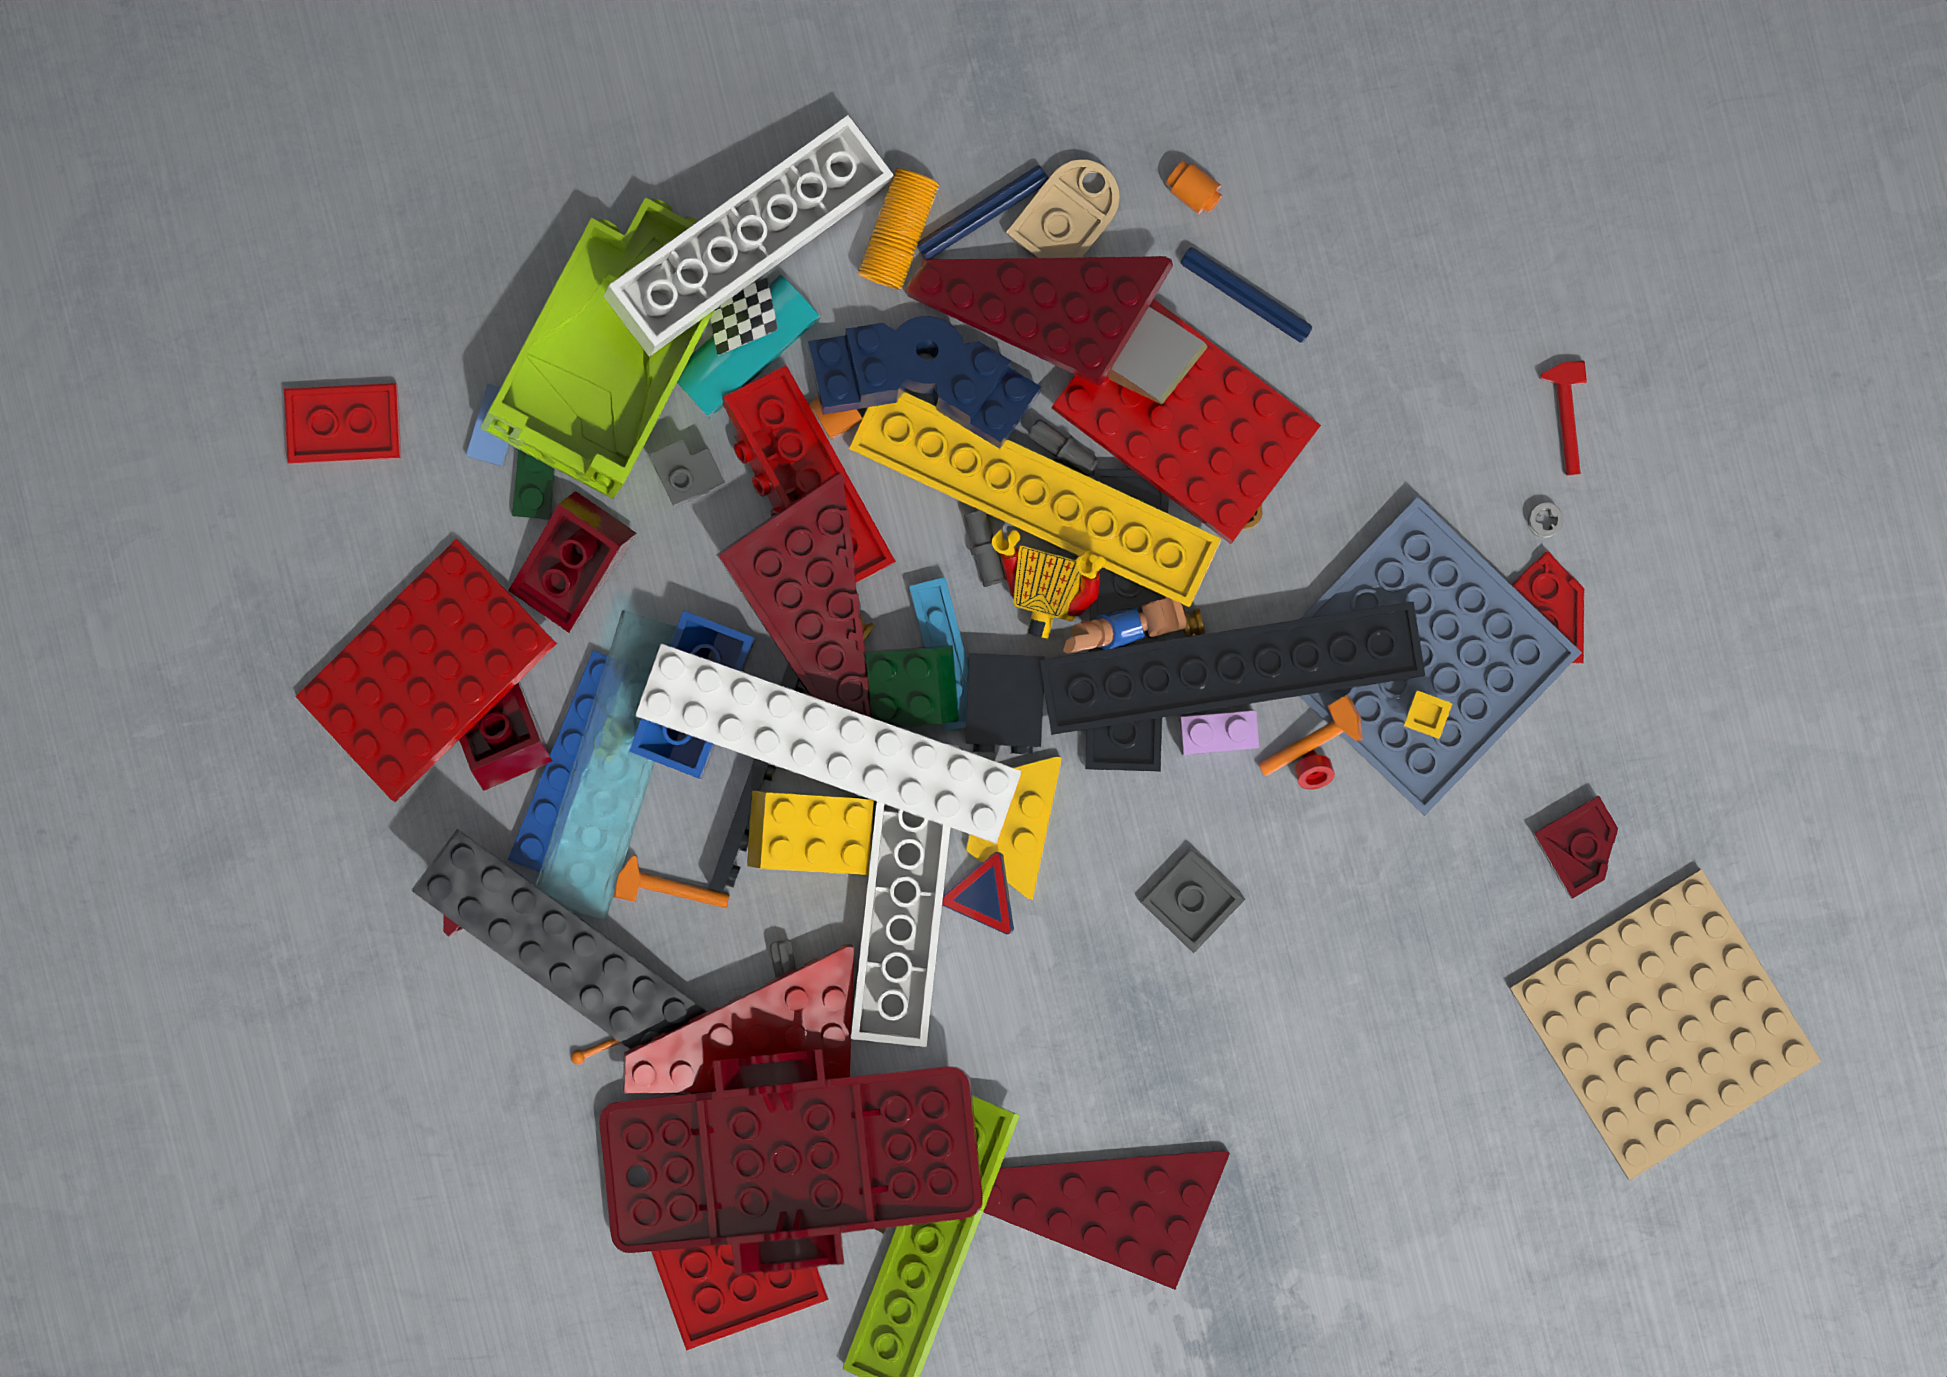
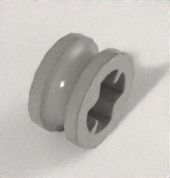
M1541 503L1530 512L1528 527L1537 537H1551L1561 529L1564 521L1563 513L1555 504ZM1542 510L1549 511V517L1555 518V526L1551 524L1549 526L1550 530H1543L1542 523L1536 522V515L1541 516L1543 514Z

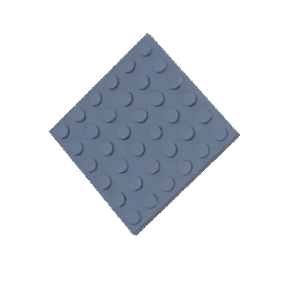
M1417 497L1300 619L1414 601L1425 676L1299 697L1325 722L1330 723L1334 719L1327 706L1349 695L1360 714L1363 739L1355 741L1345 732L1341 733L1340 736L1425 816L1582 652L1424 501ZM1416 690L1453 703L1440 739L1403 726Z

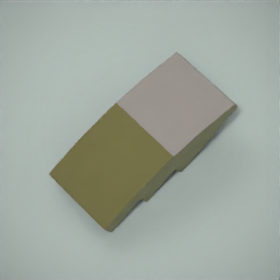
M1148 307L1107 376L1110 380L1163 404L1208 346L1172 320Z

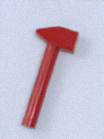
M1585 361L1563 362L1542 373L1539 378L1556 384L1566 476L1580 475L1581 470L1571 385L1586 384L1587 377Z

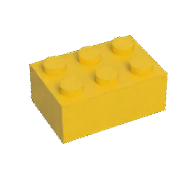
M752 791L747 866L759 869L869 875L874 800L860 797Z

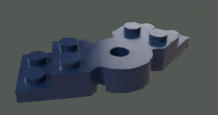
M915 317L901 324L897 330L884 323L846 328L844 336L808 341L807 349L823 415L897 403L905 392V388L917 393H934L933 398L938 412L1000 449L1041 391L1040 385L1010 368L1011 360L980 341L964 344L956 328L947 321L937 317ZM922 353H928L932 355L934 359L924 360L920 358L918 355Z

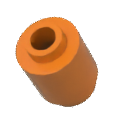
M1184 160L1173 170L1165 183L1171 188V194L1198 215L1204 210L1210 213L1223 196L1218 192L1222 186L1194 163L1189 165Z

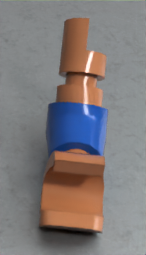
M1165 598L1141 605V613L1138 612L1137 608L1101 614L1092 621L1077 623L1071 630V638L1066 640L1063 652L1073 653L1095 647L1104 650L1122 647L1145 637L1144 631L1148 630L1150 637L1182 630L1186 627V617L1182 604L1170 598Z

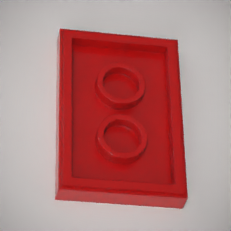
M397 383L284 389L287 464L401 459Z

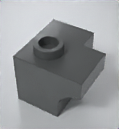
M681 439L649 454L675 508L710 493V490L725 483L709 448L691 455L684 439Z

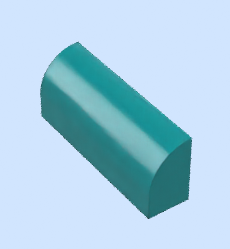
M781 274L769 284L778 330L721 355H717L713 335L690 356L677 381V384L709 419L723 408L722 398L748 385L821 319L813 307Z

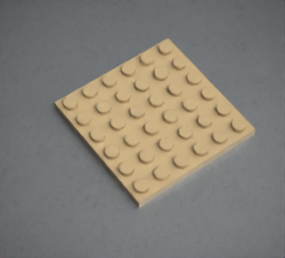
M1698 869L1509 987L1628 1180L1637 1177L1821 1062V1059L1702 869Z

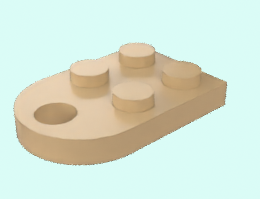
M1083 159L1067 162L1050 176L1008 229L1006 235L1035 258L1084 257L1117 213L1120 200L1117 182L1110 171L1097 162ZM1090 173L1101 175L1105 183L1104 188L1098 193L1087 192L1083 187V179L1086 175Z

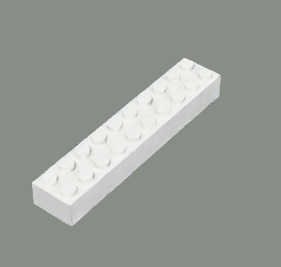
M663 644L660 645L636 713L637 717L997 843L1022 772Z

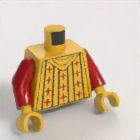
M999 529L992 538V546L1000 553L1010 596L1014 599V606L1032 611L1027 629L1028 634L1048 639L1054 617L1072 622L1076 616H1080L1098 599L1099 570L1106 563L1103 557L1099 556L1092 563L1089 558L1091 553L1089 550L1077 558V560L1021 545L1018 550L1015 546L1020 540L1019 532L1012 530L1008 535L1007 541L1003 537L1002 529Z

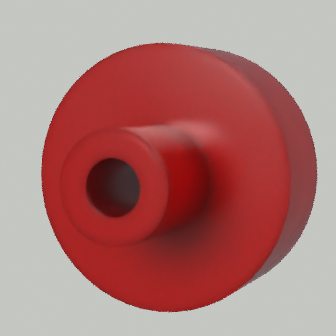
M1315 750L1302 756L1303 759L1295 766L1298 784L1304 789L1314 790L1325 787L1335 777L1330 758L1324 755H1317Z

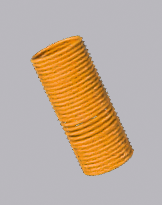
M896 168L895 172H893L894 175L890 186H888V193L884 197L885 200H883L884 203L882 204L881 211H879L880 214L875 222V229L872 230L873 233L871 238H869L870 242L866 246V253L862 257L861 267H859L857 272L858 275L870 281L901 290L904 285L903 282H905L904 279L908 275V268H910L911 261H913L912 258H914V250H917V242L920 241L921 233H923L924 226L926 225L925 222H927L926 219L930 215V208H932L933 201H935L934 198L936 197L935 194H937L940 185L935 180L919 173Z

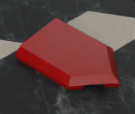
M1547 550L1512 586L1582 652L1572 662L1573 664L1584 663L1585 588Z

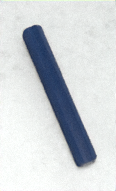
M1040 165L1035 166L918 242L917 248L926 260H930L1039 190L1049 179L1046 172Z
M1190 247L1182 257V266L1296 341L1303 343L1312 331L1311 324L1195 248Z

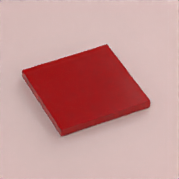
M732 1245L651 1251L686 1351L829 1300L818 1267L735 1275Z

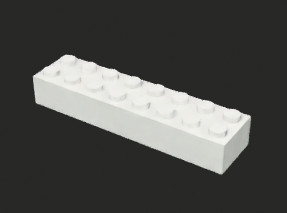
M847 115L611 283L604 294V298L648 356H651L886 187L893 177V173L849 115Z
M946 744L959 749V745ZM878 801L876 805L851 1039L926 1047L951 827Z

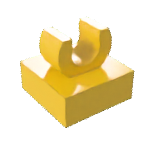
M1416 690L1403 726L1440 739L1453 703Z

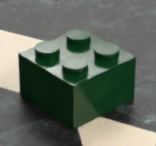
M953 645L888 649L866 653L871 718L895 727L945 724L959 720Z

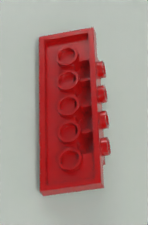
M787 365L722 398V405L738 432L734 437L737 441L734 444L735 454L741 463H749L755 474L752 477V483L756 492L761 497L767 495L773 506V509L770 511L771 517L836 472H841L845 478L844 488L846 505L849 511V530L852 536L856 584L896 562Z

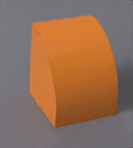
M819 396L808 402L831 441L862 421V417L857 409L823 415Z

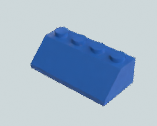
M683 610L669 647L743 672L756 638ZM641 718L629 752L702 779L715 744Z

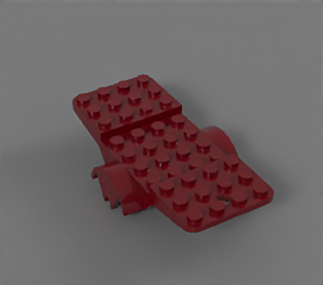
M822 1049L713 1061L715 1092L614 1102L608 1104L600 1114L599 1124L610 1233L613 1244L623 1253L732 1245L735 1275L800 1270L825 1265H843L845 1263L841 1233L967 1219L976 1215L983 1204L971 1082L966 1072L959 1067L948 1066L825 1080ZM634 1165L644 1167L648 1174L646 1183L641 1187L632 1185L628 1180V1171Z

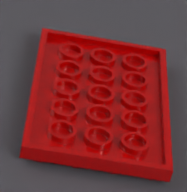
M1153 299L1149 306L1150 308L1172 320L1208 346L1163 404L1110 380L1108 376L1102 385L1099 386L1075 375L1054 402L1051 409L1229 544H1232L1321 425Z
M455 539L295 697L390 800L396 802L558 643L460 541Z

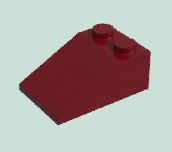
M574 491L556 507L508 591L570 633L615 570L637 533L586 497Z
M520 681L459 740L470 771L483 791L553 762Z

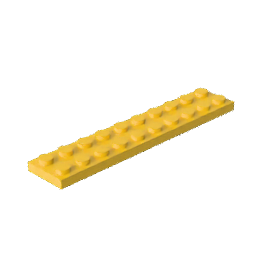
M906 392L902 394L897 403L868 407L849 447L850 450L1075 555L1081 556L1089 550L1091 552L1089 557L1091 562L1101 556L1106 561L1103 568L1189 608L1222 541L1221 538L1010 440H1006L999 449L938 412L936 406Z

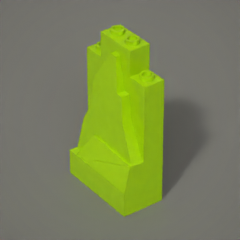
M646 197L625 235L619 233V228L605 219L597 221L591 218L479 429L614 499L631 472L714 310L654 354L648 356L604 298V294L611 283L696 224L699 220L689 216L683 218L672 212V207L666 202L655 198L651 201Z

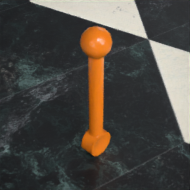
M612 1038L584 1051L575 1050L571 1054V1061L577 1065L582 1064L585 1058L621 1042Z

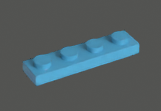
M946 577L911 585L909 588L924 646L953 645L959 720L945 723L946 732L965 728L967 724L969 666Z

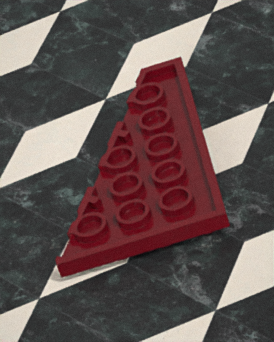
M1166 256L923 260L905 291L908 297L1101 386L1171 271L1173 262L1172 259Z
M836 472L716 555L808 694L813 698L871 718L869 684L864 657L865 646L862 621L859 615V595L856 589L854 573L855 561L852 536L849 530V511L846 505L844 488L845 478L841 472Z
M1225 1150L1186 1152L1000 1168L983 1213L1176 1290L1230 1152Z

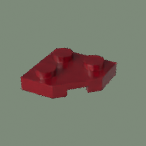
M1596 796L1533 833L1570 899L1575 898L1605 880L1618 827L1600 796Z

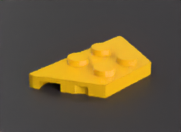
M1053 757L1014 768L1022 772L997 843L969 834L966 851L982 863L993 853L1001 852L1004 856L1007 883L1027 899L1033 900L1062 760L1061 757Z

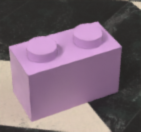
M1256 710L1179 718L1182 755L1260 748Z

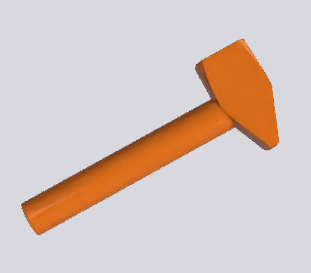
M1346 695L1327 706L1334 721L1260 762L1259 767L1265 776L1273 773L1343 732L1355 741H1361L1363 739L1361 718L1350 696Z
M636 855L630 858L619 873L613 895L615 898L636 902L639 888L725 909H727L730 894L641 873Z

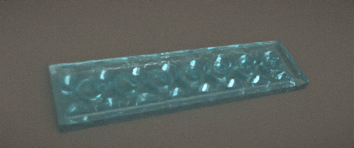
M622 610L536 884L537 887L567 909L604 920L607 918L616 889L617 878L622 870L655 764L652 760L629 752L641 718L637 717L636 713L660 645L670 646L677 628L676 626Z

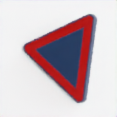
M995 852L943 896L942 906L1008 935L1013 933L1014 925L1004 856L1001 852Z

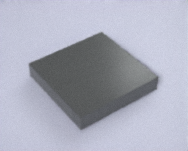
M1190 847L1139 902L1190 951L1195 953L1244 902L1245 898Z

